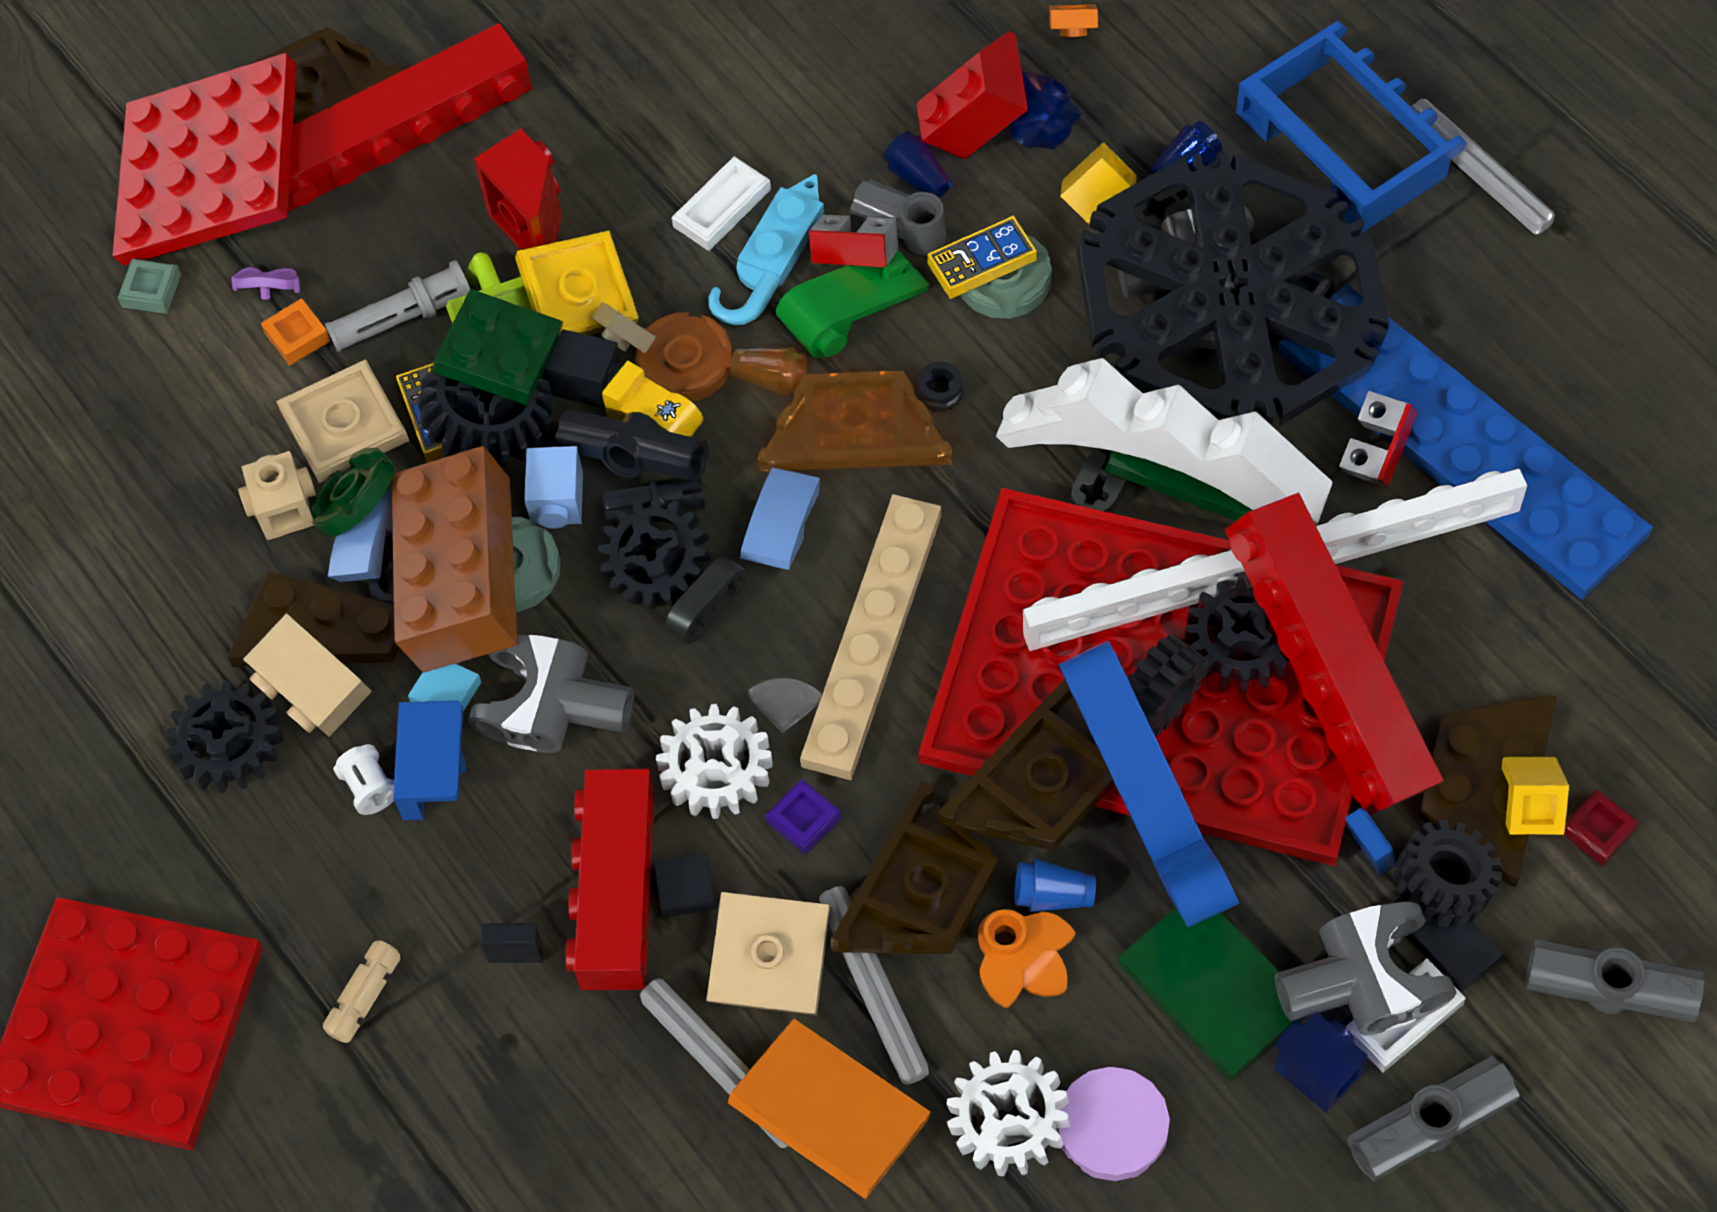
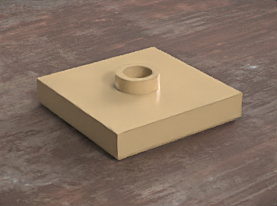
M366 359L276 401L280 412L319 484L326 481L337 470L341 473L347 471L352 466L349 463V457L365 448H379L385 453L409 441L403 425Z
M721 892L706 1001L716 1004L817 1016L831 910L830 905Z

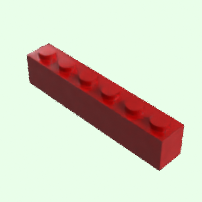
M498 23L293 125L288 212L299 206L307 205L315 198L341 185L349 184L357 177L383 164H388L400 155L424 143H430L440 135L466 122H472L482 114L506 102L514 101L522 94L532 90L526 60L501 24Z
M1298 492L1249 511L1225 529L1230 540L1232 553L1241 562L1254 588L1255 599L1259 606L1264 609L1277 635L1279 647L1282 653L1289 659L1301 683L1303 696L1313 707L1325 731L1327 744L1331 751L1336 754L1350 782L1351 792L1354 798L1361 804L1363 810L1365 809L1372 816L1443 782L1444 780L1300 493Z

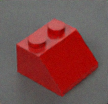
M1010 31L1006 32L917 102L921 139L923 142L959 158L966 159L1028 110L1016 34Z
M520 128L475 157L474 162L488 216L519 250L557 242L562 214L557 196L561 193V189L551 169L555 165L554 158L542 141L534 142Z

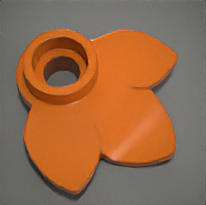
M1004 909L987 915L978 929V943L985 955L980 967V978L990 998L998 1005L1009 1008L1017 1000L1022 989L1042 997L1064 994L1067 991V970L1057 951L1066 947L1076 935L1074 929L1061 917L1048 912H1039L1024 917L1016 911ZM1001 932H1009L1015 937V940L1009 945H1001L995 940V937Z

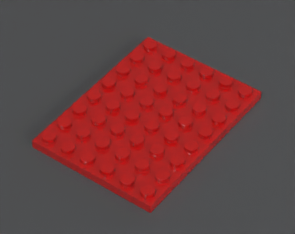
M1002 488L918 753L919 763L973 776L1065 679L1058 664L1109 641L1128 677L1129 674H1133L1137 669L1135 665L1139 660H1144L1147 657V651L1152 646L1156 647L1158 641L1163 637L1166 638L1169 634H1172L1184 642L1185 627L1189 626L1187 624L1188 611L1190 607H1199L1197 603L1029 651L1023 635V609L1031 607L1034 603L1044 598L1056 597L1061 599L1079 594L1093 584L1107 583L1110 585L1125 581L1146 569H1157L1160 571L1174 567L1192 556L1206 555L1209 557L1231 550L1230 540ZM1336 565L1384 661L1403 580ZM1209 625L1207 633L1213 645L1217 637L1213 635V627ZM1270 625L1268 631L1273 635L1272 642L1276 644L1278 641L1277 635L1272 625ZM1287 661L1288 665L1285 676L1280 677L1270 672L1269 686L1265 688L1256 679L1249 680L1247 691H1241L1238 680L1231 679L1229 684L1222 688L1219 686L1220 674L1216 672L1201 679L1200 682L1202 684L1199 690L1192 694L1193 699L1188 705L1185 704L1181 709V715L1177 719L1173 718L1171 725L1166 730L1162 729L1161 733L1155 737L1200 832L1335 867L1345 828V818L1348 815L1352 798L1350 782L1336 754L1331 751L1327 744L1325 731L1313 707L1303 696L1301 683L1290 661ZM1116 785L1095 806L1130 815Z

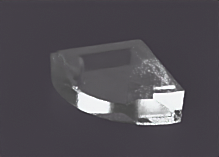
M788 678L767 680L748 690L751 701L782 733L818 706L822 694L811 685Z

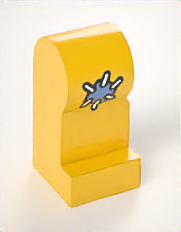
M630 361L624 364L602 392L608 418L622 421L628 413L641 412L654 419L662 430L690 437L703 422L702 413L690 400L678 393H671L645 377L644 370Z

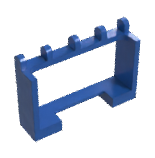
M1336 21L1240 82L1236 113L1265 142L1279 135L1282 131L1331 180L1330 192L1339 195L1337 202H1347L1349 206L1343 219L1348 224H1352L1359 219L1365 222L1361 232L1363 233L1445 179L1448 175L1451 159L1465 149L1467 142L1459 135L1446 142L1431 127L1437 120L1438 114L1431 108H1427L1417 114L1400 97L1406 88V84L1400 78H1395L1386 84L1368 67L1374 60L1375 54L1368 48H1363L1356 54L1340 40L1345 35L1347 28L1340 21ZM1330 56L1430 151L1428 155L1375 190H1372L1277 97L1285 90L1328 64Z

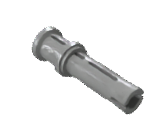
M457 260L449 262V268L427 278L421 279L419 276L412 278V281L408 283V289L376 303L369 304L330 323H324L337 352L421 314L423 318H433L436 316V311L446 307L449 300L467 295L470 287Z

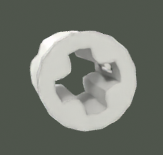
M370 744L348 750L337 759L336 765L333 768L337 777L347 782L355 796L353 805L358 813L362 815L379 812L394 802V780L387 779L377 762L380 755L374 745Z

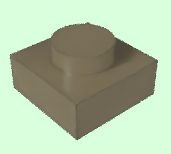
M604 302L601 303L592 317L606 327L601 336L606 340L618 342L619 348L625 352L630 344L646 353L656 338Z

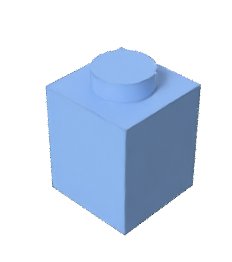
M577 446L527 448L525 504L530 520L536 526L541 525L551 529L562 528L567 524H582L583 470Z

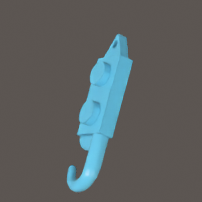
M816 174L789 189L780 187L737 258L736 269L738 277L746 287L753 290L745 305L735 310L724 308L719 300L720 288L714 287L711 290L708 298L709 309L714 317L722 323L745 325L756 320L765 310L778 286L783 285L810 239L809 231L819 218L824 215V204L819 201Z

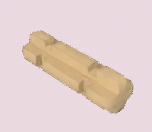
M376 940L372 943L364 956L367 960L366 964H359L338 998L339 1008H332L324 1021L323 1029L332 1038L344 1043L351 1041L360 1026L356 1023L358 1018H365L387 982L383 979L385 974L391 975L400 961L398 950L386 942Z

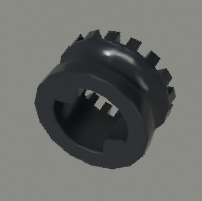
M939 361L930 363L919 373L918 395L920 402L925 404L927 409L932 408V411L935 412L939 409L941 412H945V409L948 408L950 411L954 405L957 406L959 404V400L962 399L963 382L961 372L956 366L948 362ZM940 378H942L945 382L948 380V391L943 393L933 392L931 389L935 379L940 381Z

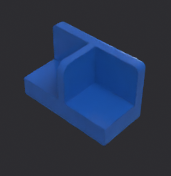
M458 700L399 702L393 799L402 820H424L425 802L456 801L459 798L460 774L466 772V760L461 749L463 706Z

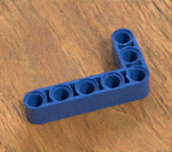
M1109 641L1058 664L1157 873L1186 926L1190 928L1238 905L1239 902L1220 862L1203 839Z

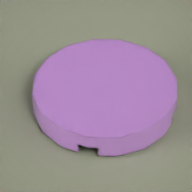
M1116 1067L1089 1071L1071 1083L1066 1091L1070 1104L1059 1109L1069 1115L1070 1127L1057 1128V1132L1064 1143L1062 1150L1068 1158H1071L1075 1164L1081 1167L1082 1171L1093 1178L1111 1181L1137 1177L1149 1169V1166L1156 1161L1158 1156L1160 1157L1166 1147L1170 1122L1165 1099L1154 1084L1133 1070Z

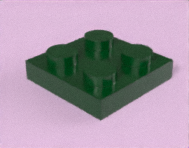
M470 289L434 359L433 373L527 405L562 331L563 321Z

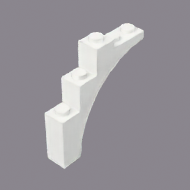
M1103 358L1067 367L1066 371L1061 375L1058 385L1013 396L1004 408V418L996 435L1008 448L1034 444H1072L1108 449L1144 458L1207 483L1252 510L1299 492L1315 524L1319 522L1333 483L1257 412L1218 420L1180 385L1141 393Z

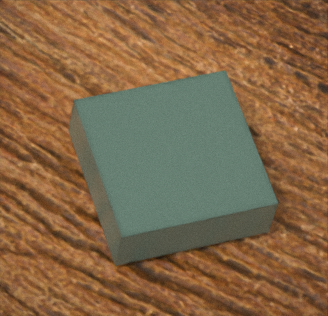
M132 259L118 295L121 307L167 314L181 277L178 265Z

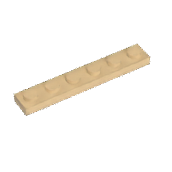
M892 494L800 757L802 768L852 781L941 519V506Z

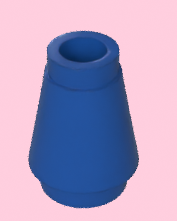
M1033 858L1031 863L1019 862L1014 891L1016 906H1025L1028 912L1093 907L1096 892L1095 875H1088Z

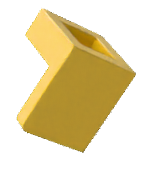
M1103 142L1063 179L1060 197L1089 224L1093 211H1096L1097 205L1136 184L1137 175Z
M1504 757L1502 759V771L1509 784L1505 825L1509 834L1564 835L1569 784L1556 757Z

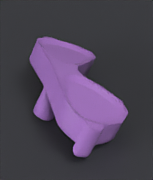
M247 267L231 277L233 291H237L238 288L260 287L261 299L271 298L270 288L294 289L295 293L300 292L299 277L296 271L291 268L261 272L257 268Z

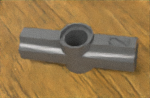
M1535 939L1531 947L1525 982L1526 990L1586 1001L1596 1010L1606 1014H1618L1627 1009L1695 1023L1699 1016L1703 999L1705 980L1703 979V972L1643 961L1632 951L1624 948H1610L1603 952H1597ZM1606 973L1615 974L1624 980L1627 987L1614 988L1604 981L1602 975Z
M1491 1056L1440 1085H1430L1422 1088L1415 1094L1412 1101L1349 1135L1347 1143L1350 1146L1354 1160L1363 1174L1375 1182L1427 1152H1436L1446 1148L1455 1136L1516 1103L1520 1095L1515 1087L1514 1078L1505 1065ZM1424 1110H1435L1441 1113L1447 1125L1440 1128L1431 1127L1421 1119L1419 1113Z

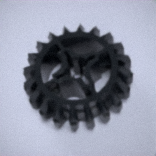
M433 365L431 366L430 373H425L421 381V393L418 394L417 407L420 409V423L423 430H428L431 445L442 444L445 457L456 452L461 453L484 446L503 468L509 461V455L522 461L526 455L527 448L538 447L541 443V437L546 436V432L549 431L550 416L553 413L549 381L542 379V375L527 405L433 373ZM484 397L487 399V408H489L487 413L484 411V402H482Z

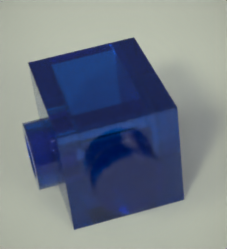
M1315 1012L1304 1025L1297 1020L1293 1022L1278 1039L1276 1047L1280 1050L1275 1070L1327 1113L1363 1074L1368 1055L1355 1045V1039L1346 1027L1333 1019L1327 1021Z

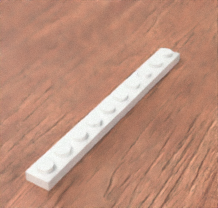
M1520 469L1505 473L1492 471L1481 475L1473 482L1456 487L1451 485L1439 486L1424 496L1407 501L1393 499L1383 503L1375 510L1361 514H1340L1328 523L1316 527L1334 563L1337 564L1519 512L1527 484ZM1232 550L1209 557L1206 555H1196L1186 559L1180 565L1160 571L1157 569H1146L1138 572L1131 579L1110 585L1107 583H1097L1085 588L1079 594L1061 599L1056 597L1041 599L1031 607L1023 609V635L1029 651L1197 604L1199 594L1202 592L1215 597L1216 585L1220 581L1229 590L1236 589L1238 578H1244L1247 589L1253 588L1241 562L1235 558Z

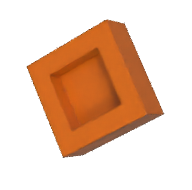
M1096 4L1049 5L1050 28L1060 29V36L1063 37L1087 36V28H1098Z
M302 298L261 322L264 334L289 366L331 341L326 328Z

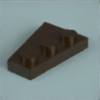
M268 571L229 653L228 659L232 667L250 666L243 659L287 613L343 664L393 662L400 648L395 643L394 605Z

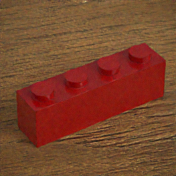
M649 769L585 770L584 789H576L575 819L576 821H582L581 838H573L572 868L573 870H580L579 888H570L569 917L570 920H577L576 938H568L566 942L567 971L575 972L581 990H643L646 987L655 793Z

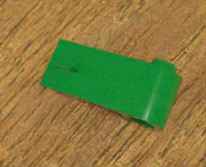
M898 250L886 267L847 265L793 287L779 301L776 315L812 357H832L845 347L848 340L847 335L853 321L927 292L930 284Z

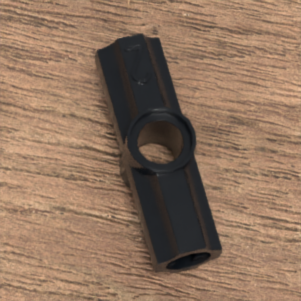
M567 408L559 418V427L555 436L558 447L577 446L579 455L602 460L610 471L623 478L636 477L641 470L698 482L705 472L706 460L709 455L707 440L664 431L654 419L641 412L628 413L621 421Z

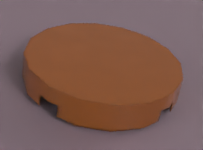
M676 312L657 319L645 329L656 338L646 353L637 348L635 364L644 370L645 377L671 393H678L686 397L692 403L710 397L727 381L733 366L732 344L726 330L713 318L702 314L701 318L689 316V312Z

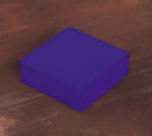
M801 779L765 816L766 822L806 855L839 822L841 811Z

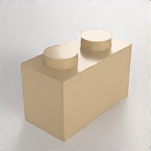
M287 613L243 659L256 671L249 679L272 700L280 692L291 702L293 706L286 713L308 733L317 726L330 737L372 692L353 672Z

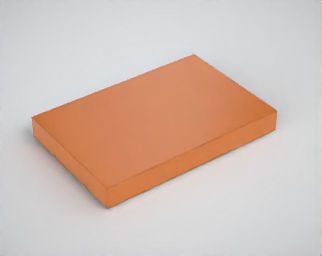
M796 1019L790 1022L733 1089L728 1099L729 1105L864 1199H867L926 1124L931 1113L928 1109Z

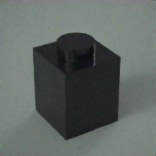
M562 329L545 370L552 396L605 409L602 392L624 366V363L621 360L618 342Z

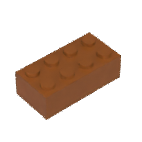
M484 446L394 473L392 478L395 643L423 673L517 646L511 491L508 475Z

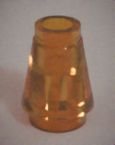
M793 347L737 348L732 355L730 371L732 377L740 378L782 396H787L790 392L799 393L802 390L807 376V359L804 354L797 353Z

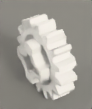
M711 704L709 715L703 717L695 708L690 709L691 722L685 724L677 719L672 721L675 737L661 736V747L665 753L656 755L658 770L663 772L659 775L663 790L672 789L671 796L676 806L689 800L691 815L696 816L703 806L710 808L713 819H718L721 807L728 806L732 813L736 815L740 813L739 800L744 798L751 803H755L758 798L754 786L767 787L769 784L768 772L765 769L773 767L771 751L766 750L769 748L768 736L766 732L757 733V722L753 716L741 723L739 710L736 707H732L726 716L719 714L717 704ZM747 749L750 757L748 766L744 771L741 768L740 762L744 759L743 752ZM684 752L689 755V760L684 764L686 770L682 773L680 762Z
M1013 1050L1009 1063H1002L996 1051L991 1052L989 1067L983 1069L981 1065L973 1061L969 1065L974 1077L970 1081L958 1077L955 1079V1086L962 1096L961 1098L947 1099V1106L950 1112L958 1115V1117L947 1122L952 1135H962L956 1143L962 1155L975 1150L973 1161L980 1170L992 1160L994 1161L998 1176H1004L1008 1164L1016 1163L1018 1170L1024 1175L1028 1173L1027 1160L1034 1157L1042 1165L1048 1163L1044 1151L1047 1145L1054 1148H1062L1064 1143L1056 1128L1070 1127L1069 1115L1059 1110L1070 1104L1066 1091H1055L1060 1084L1058 1074L1055 1071L1042 1076L1044 1066L1040 1058L1035 1057L1025 1066L1023 1065L1020 1052L1017 1050ZM1009 1080V1081H1007V1082H1003V1083H1000V1084L993 1085V1084H995V1083H997V1082H1000V1081ZM1037 1091L1045 1100L1046 1110L1044 1118L1040 1117L1039 1113L1032 1109L1036 1101L1035 1094ZM1016 1105L1020 1116L1015 1117L1007 1114L1001 1121L997 1110L1003 1109L1010 1112ZM973 1108L978 1109L979 1113L985 1117L980 1127L982 1130L980 1135L973 1128ZM1026 1140L1022 1144L1008 1147L1009 1144Z

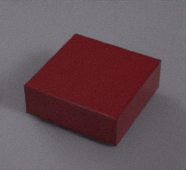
M1596 789L1565 822L1564 836L1604 866L1637 830L1640 822Z

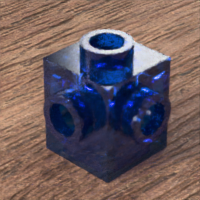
M1022 72L1028 110L1009 124L1012 128L1010 134L1019 144L1026 148L1041 147L1054 150L1057 145L1063 143L1069 137L1073 124L1082 113L1069 100L1072 95L1063 84L1050 79L1048 76Z

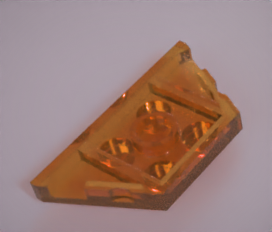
M904 371L804 374L793 392L794 399L792 403L784 408L776 422L777 430L766 449L762 447L758 454L759 471H770L772 467L783 470L952 464V447L948 441L944 442L933 425V417L924 403L915 397L914 387Z

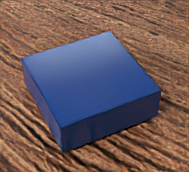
M1359 808L1347 816L1345 820L1350 834L1378 874L1381 876L1394 868L1397 861L1393 848L1365 809Z

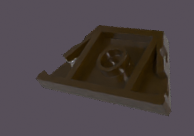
M328 27L249 63L252 64L287 53L297 63L293 125L404 70L397 63L391 67L377 60L372 50L361 44L348 42L345 36Z
M1065 679L938 811V819L941 823L954 828L1054 851L1115 785L1113 778Z
M1544 695L1442 714L1432 758L1444 781L1424 791L1419 817L1427 823L1431 822L1433 827L1436 826L1439 820H1448L1449 829L1451 830L1457 822L1466 824L1465 834L1471 836L1474 830L1480 832L1483 836L1479 843L1483 846L1491 842L1495 848L1490 858L1500 857L1502 866L1499 872L1503 873L1502 881L1514 887L1517 886L1520 879L1529 834H1509L1505 825L1509 784L1502 771V759L1504 757H1545L1557 696Z
M921 781L833 934L831 950L838 953L952 954L996 873L998 859L982 842L972 838L969 831L946 826L939 821L938 811L942 807L934 799L935 791L929 784Z

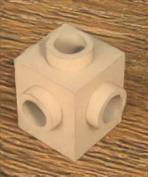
M290 451L278 455H267L261 457L256 462L241 466L247 485L238 488L242 504L248 517L256 516L267 541L314 526L312 524L314 518L311 514L308 498L316 495L308 468L298 469Z

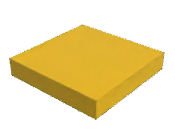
M610 231L517 251L515 259L532 310L563 321L562 329L585 335L602 333L606 327L592 318L602 302L634 323H637L639 317Z

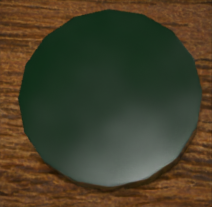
M365 448L349 457V463L352 466L344 474L339 470L332 473L318 491L311 506V514L314 518L312 524L325 536L336 537L352 529L372 511L387 491L394 476L395 464L379 448Z

